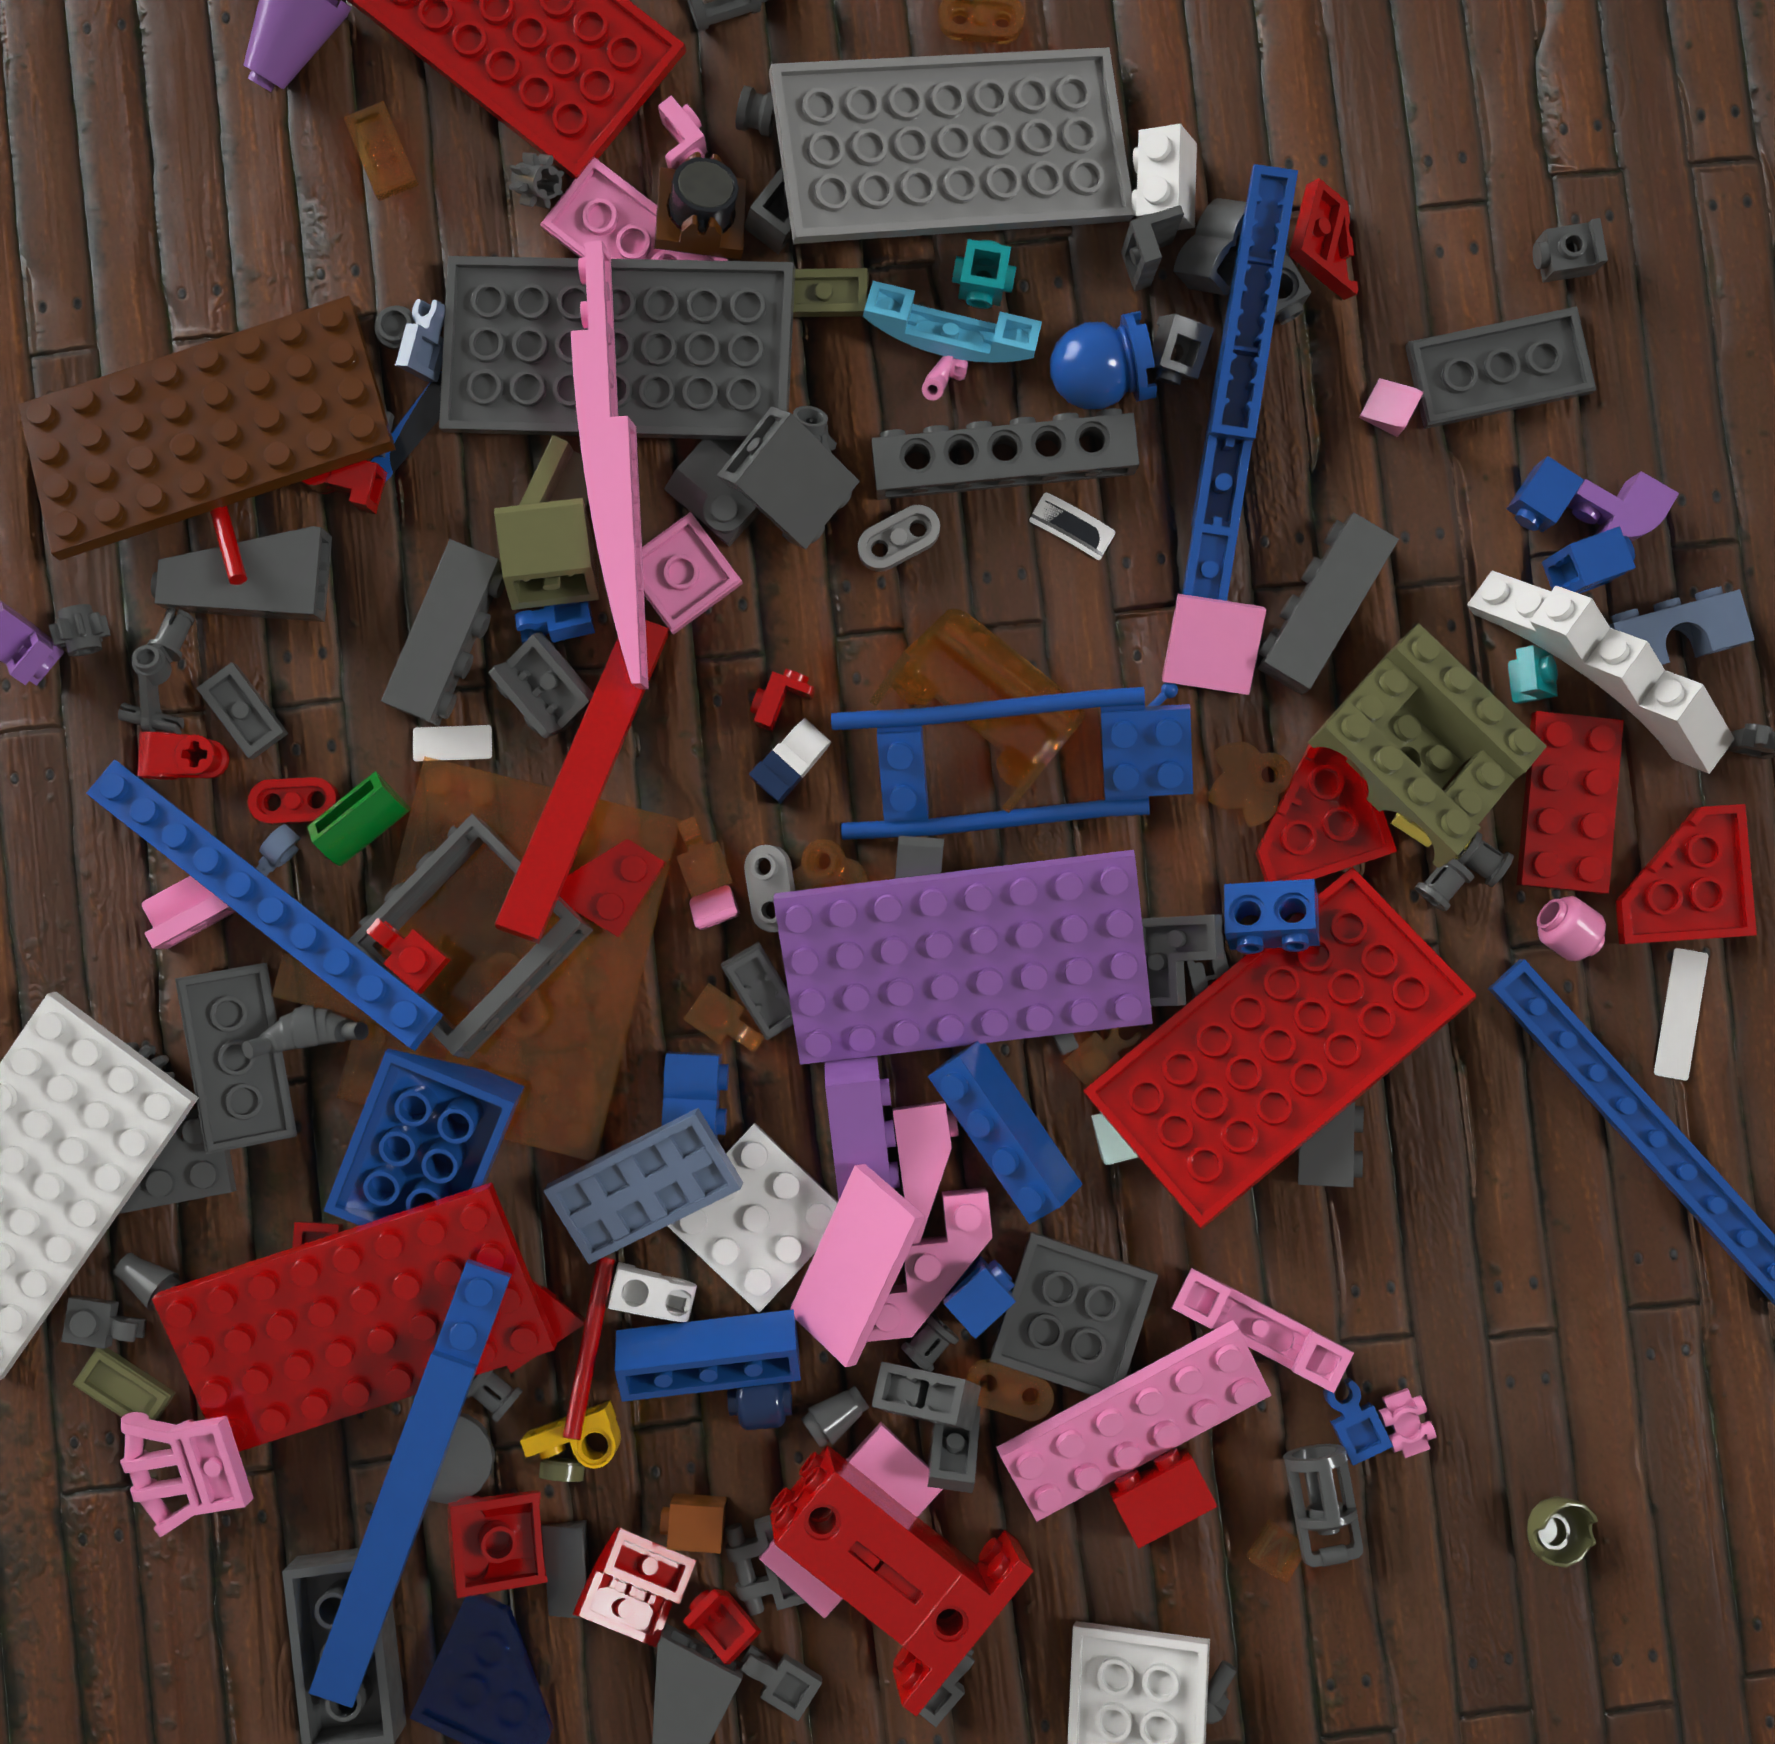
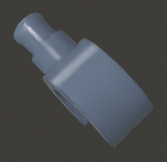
M286 824L278 827L261 845L259 852L263 856L258 861L259 865L256 869L267 877L269 872H273L276 867L285 864L298 852L299 848L295 844L301 838Z

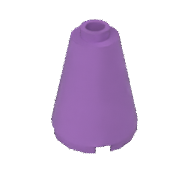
M259 0L243 64L251 70L248 79L271 93L275 85L284 90L348 17L351 7L342 0L339 4L337 0Z

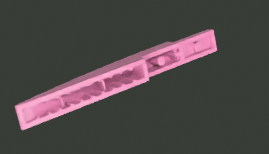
M602 240L584 241L585 257L579 258L578 270L581 284L586 285L587 301H581L580 313L583 328H588V330L571 331L575 401L584 475L606 591L630 681L638 689H649L637 431L635 424L628 416H618L611 254Z

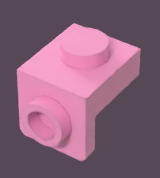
M671 95L658 105L662 124L679 143L665 155L668 168L677 169L693 153L700 152L701 157L705 158V154L708 151L704 134L699 129L702 127L699 118L687 104L681 107Z

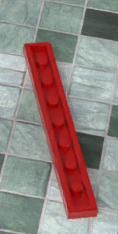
M645 620L649 683L668 638L669 628ZM618 638L495 922L496 929L537 944L541 941L646 690L638 689L631 684Z

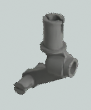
M173 607L166 610V615L155 639L149 640L147 645L138 647L132 655V667L138 675L141 707L124 702L120 706L123 710H118V719L120 721L141 725L142 730L147 732L160 730L181 734L180 728H184V719L182 717L161 712L158 685L167 681L171 675L172 668L170 663L181 660L183 655L180 649L190 627L195 621L189 613L181 609L178 610L175 616L176 609Z

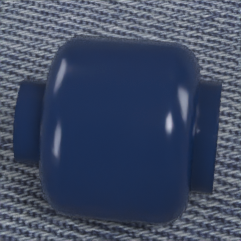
M790 1382L727 1390L729 1416L738 1415L739 1424L744 1430L781 1427L785 1422L786 1416L793 1413Z

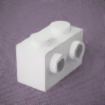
M1181 124L1139 130L1138 147H1135L1133 150V165L1137 173V189L1132 192V209L1135 216L1141 218L1181 205L1184 216L1178 230L1195 228L1197 143Z

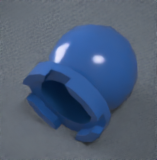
M1141 311L1121 315L1118 328L1105 322H1085L1068 330L1056 342L1050 357V376L1057 392L1068 403L1081 409L1101 410L1119 402L1128 391L1133 393L1136 402L1156 398V384H1148L1146 369L1155 367L1146 323L1140 324Z

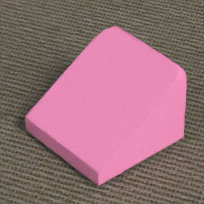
M1379 378L1359 418L1398 437L1407 426L1423 395V391Z
M729 885L693 897L689 902L695 927L700 930L739 917L738 914H740Z

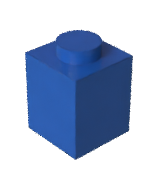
M1547 456L1533 467L1506 509L1515 514L1514 518L1521 526L1532 531L1539 530L1544 532L1557 523L1584 482V479Z

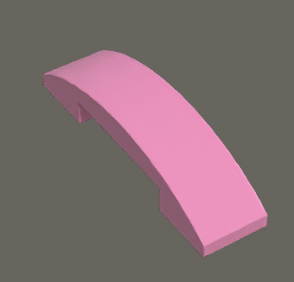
M1193 1268L1190 1269L1171 1307L1210 1329H1217L1234 1320L1249 1348L1282 1364L1294 1373L1332 1393H1335L1354 1354L1349 1349L1294 1319Z

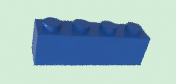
M977 1041L973 1045L968 1046L928 1076L1029 1225L1063 1206L1083 1185L986 1043L980 1044Z
M794 1309L616 1330L615 1374L622 1402L801 1381L799 1341Z

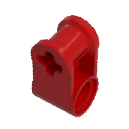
M168 732L139 733L137 777L158 780H177L179 778L211 779L219 777L228 768L230 761L229 752L219 741L207 739L196 734ZM207 751V758L200 759L198 762V755H203Z

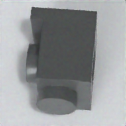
M1600 218L1591 219L1588 223L1546 229L1533 246V262L1536 269L1541 271L1543 283L1594 275L1608 261ZM1566 245H1571V251L1566 248Z
M1179 314L1159 316L1156 324L1159 328L1152 347L1155 367L1152 369L1157 370L1155 378L1164 383L1180 386L1182 380L1198 379L1214 328ZM1175 347L1177 352L1176 358L1171 360L1170 357Z

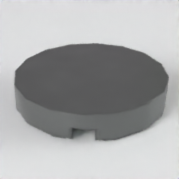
M460 1414L449 1449L430 1497L432 1502L448 1504L464 1497L473 1496L481 1490L492 1473L495 1451L493 1444H491V1439L487 1435L488 1431L481 1422L468 1414Z

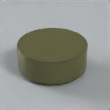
M549 1457L540 1461L539 1478L562 1482H581L584 1479L585 1466L576 1459Z

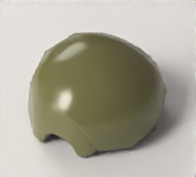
M1559 1496L1542 1500L1531 1510L1528 1518L1527 1538L1529 1546L1535 1556L1546 1564L1567 1568L1582 1561L1590 1547L1596 1544L1592 1532V1524L1598 1522V1519L1584 1503Z

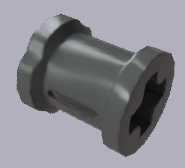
M1477 832L1469 846L1461 851L1456 860L1484 877V883L1489 887H1493L1510 867L1514 855L1509 852L1501 853L1483 841L1482 834Z
M1454 858L1439 869L1436 868L1424 883L1419 882L1415 886V890L1437 909L1447 911L1450 907V899L1464 882L1470 883L1474 875Z
M931 1313L926 1319L927 1323L910 1342L904 1341L901 1345V1349L924 1371L928 1372L934 1370L933 1363L950 1344L956 1345L959 1341L958 1336L937 1316Z
M492 1370L479 1374L473 1380L467 1399L470 1397L475 1398L493 1414L492 1420L497 1423L523 1390L519 1387L513 1389ZM485 1385L488 1386L491 1390H493L497 1395H499L501 1397V1400H499L490 1391H488L485 1388Z

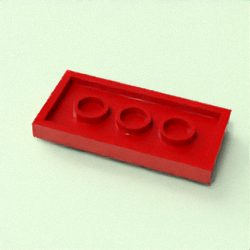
M1536 711L1531 714L1530 730L1547 747L1526 771L1516 885L1609 894L1624 720Z

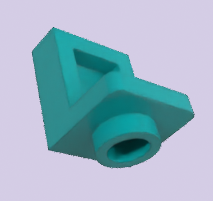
M1534 645L1517 648V659L1511 660L1508 663L1512 701L1521 704L1558 696L1556 684L1558 671L1553 655Z

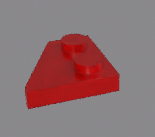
M1318 178L1306 184L1289 256L1339 297L1346 300L1358 293L1357 281L1348 279L1346 259L1354 256L1353 240L1349 232V206L1343 197Z
M625 839L569 874L559 896L574 911L620 938L667 862L631 840Z

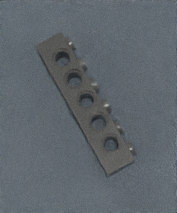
M1111 408L1098 411L1095 417L1079 418L1078 413H1062L1053 416V421L1036 422L1034 417H1019L1010 420V425L992 426L990 421H977L967 424L966 429L949 430V427L946 425H934L924 428L923 433L907 435L905 430L901 429L886 430L880 433V437L872 438L877 500L1131 476L1135 474L1139 466L1134 413L1122 414L1121 409ZM1084 436H1093L1099 440L1102 449L1094 453L1087 452L1080 446L1079 439ZM1050 440L1056 444L1059 452L1052 457H1045L1037 451L1035 445L1039 441ZM999 444H1006L1013 448L1016 456L1009 461H1001L993 455L992 449ZM963 448L971 454L972 460L966 465H957L950 460L949 453L954 449ZM919 452L928 458L929 464L922 469H912L906 464L905 459L911 453Z

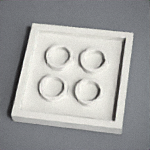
M754 1123L726 1153L743 1181L741 1189L668 1225V1227L760 1313L815 1254L838 1201Z
M1076 1621L1073 1625L1068 1744H1206L1210 1639Z

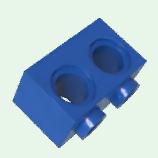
M1620 526L1571 543L1541 562L1552 590L1555 586H1559L1578 594L1603 586L1636 568L1633 544L1627 536L1623 535Z
M1314 879L1224 884L1225 936L1230 950H1237L1244 954H1255L1263 951L1264 948H1282L1286 951L1298 952L1308 949L1309 946H1320L1318 894ZM1292 913H1302L1305 915L1302 920L1296 923L1284 921ZM1248 915L1260 917L1252 925L1240 924V921Z
M980 1256L968 1267L943 1298L944 1305L976 1339L1016 1302L1011 1291L1015 1284L1011 1281V1276L995 1259L988 1264Z

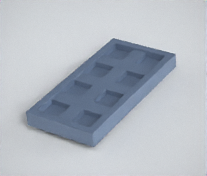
M696 1108L548 1183L543 1192L588 1264H591L740 1190L743 1181L700 1109Z

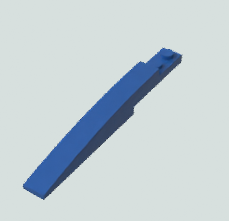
M1254 164L1252 167L1191 522L1193 527L1182 594L1224 601L1228 599L1252 442L1256 438L1298 170Z
M470 1259L465 1264L369 1521L309 1694L350 1708L354 1706L512 1276L510 1273Z

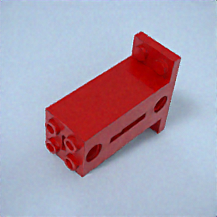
M826 1445L820 1454L814 1452L806 1459L799 1471L801 1477L791 1490L787 1487L784 1488L772 1502L770 1518L774 1543L784 1553L903 1646L894 1659L892 1671L902 1706L917 1717L1032 1574L1033 1569L1019 1541L1006 1530L997 1539L995 1537L991 1538L984 1545L979 1554L980 1561L976 1564L856 1469L829 1445Z

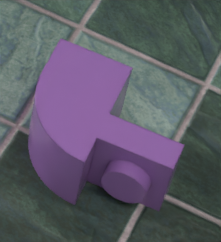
M1640 471L1624 483L1617 497L1591 481L1584 479L1568 507L1573 509V515L1579 520L1588 524L1597 523L1600 525L1595 535L1620 526L1623 535L1633 542L1655 529L1664 520L1679 493Z
M0 600V661L6 664L9 674L22 684L26 685L30 681L37 686L63 655L64 650L59 645L54 646L53 640L47 634Z

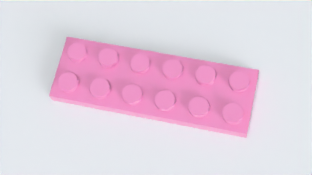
M1232 1320L996 1448L1036 1522L1270 1397L1271 1393L1240 1329Z

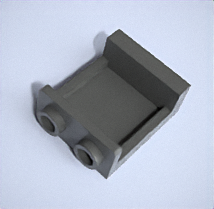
M772 406L717 474L728 487L740 491L783 532L782 536L788 542L803 549H807L811 543H814L821 537L826 523L838 509L847 504L851 498L852 490L859 483V480L792 413Z

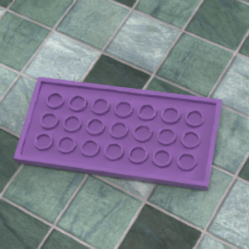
M1134 850L774 894L773 901L800 1065L973 1045L977 1041L982 1044L1153 1024Z

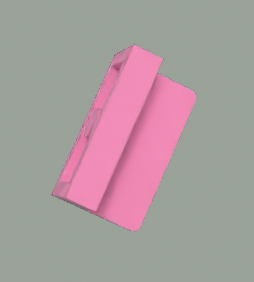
M189 876L142 902V908L153 926L152 929L144 934L152 949H169L236 911L193 877Z

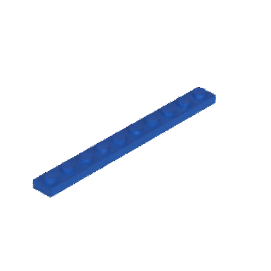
M115 759L86 792L88 796L410 1049L415 1051L444 1015Z
M1519 959L1487 989L1775 1305V1234L1525 959Z

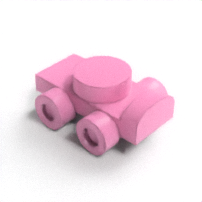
M1406 1388L1383 1396L1382 1399L1386 1408L1378 1410L1384 1427L1391 1425L1395 1432L1388 1435L1393 1445L1391 1447L1393 1452L1402 1451L1403 1456L1407 1458L1429 1450L1428 1441L1437 1436L1430 1421L1420 1422L1418 1415L1427 1412L1421 1395L1412 1398L1409 1389Z

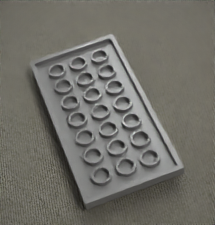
M1110 47L777 63L770 66L769 79L793 244L1129 222L1135 216L1132 209V191Z

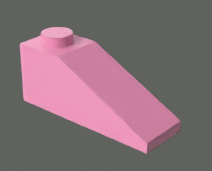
M945 1101L892 1108L904 1198L925 1215L913 1244H919L952 1149L950 1137L959 1136L957 1119L951 1110H946Z

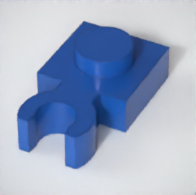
M1348 1377L1344 1379L1349 1389L1346 1399L1336 1400L1335 1394L1326 1389L1323 1390L1326 1402L1341 1414L1340 1417L1330 1421L1340 1444L1346 1449L1348 1461L1354 1466L1393 1447L1374 1405L1369 1402L1361 1407L1359 1406L1361 1400L1360 1388Z

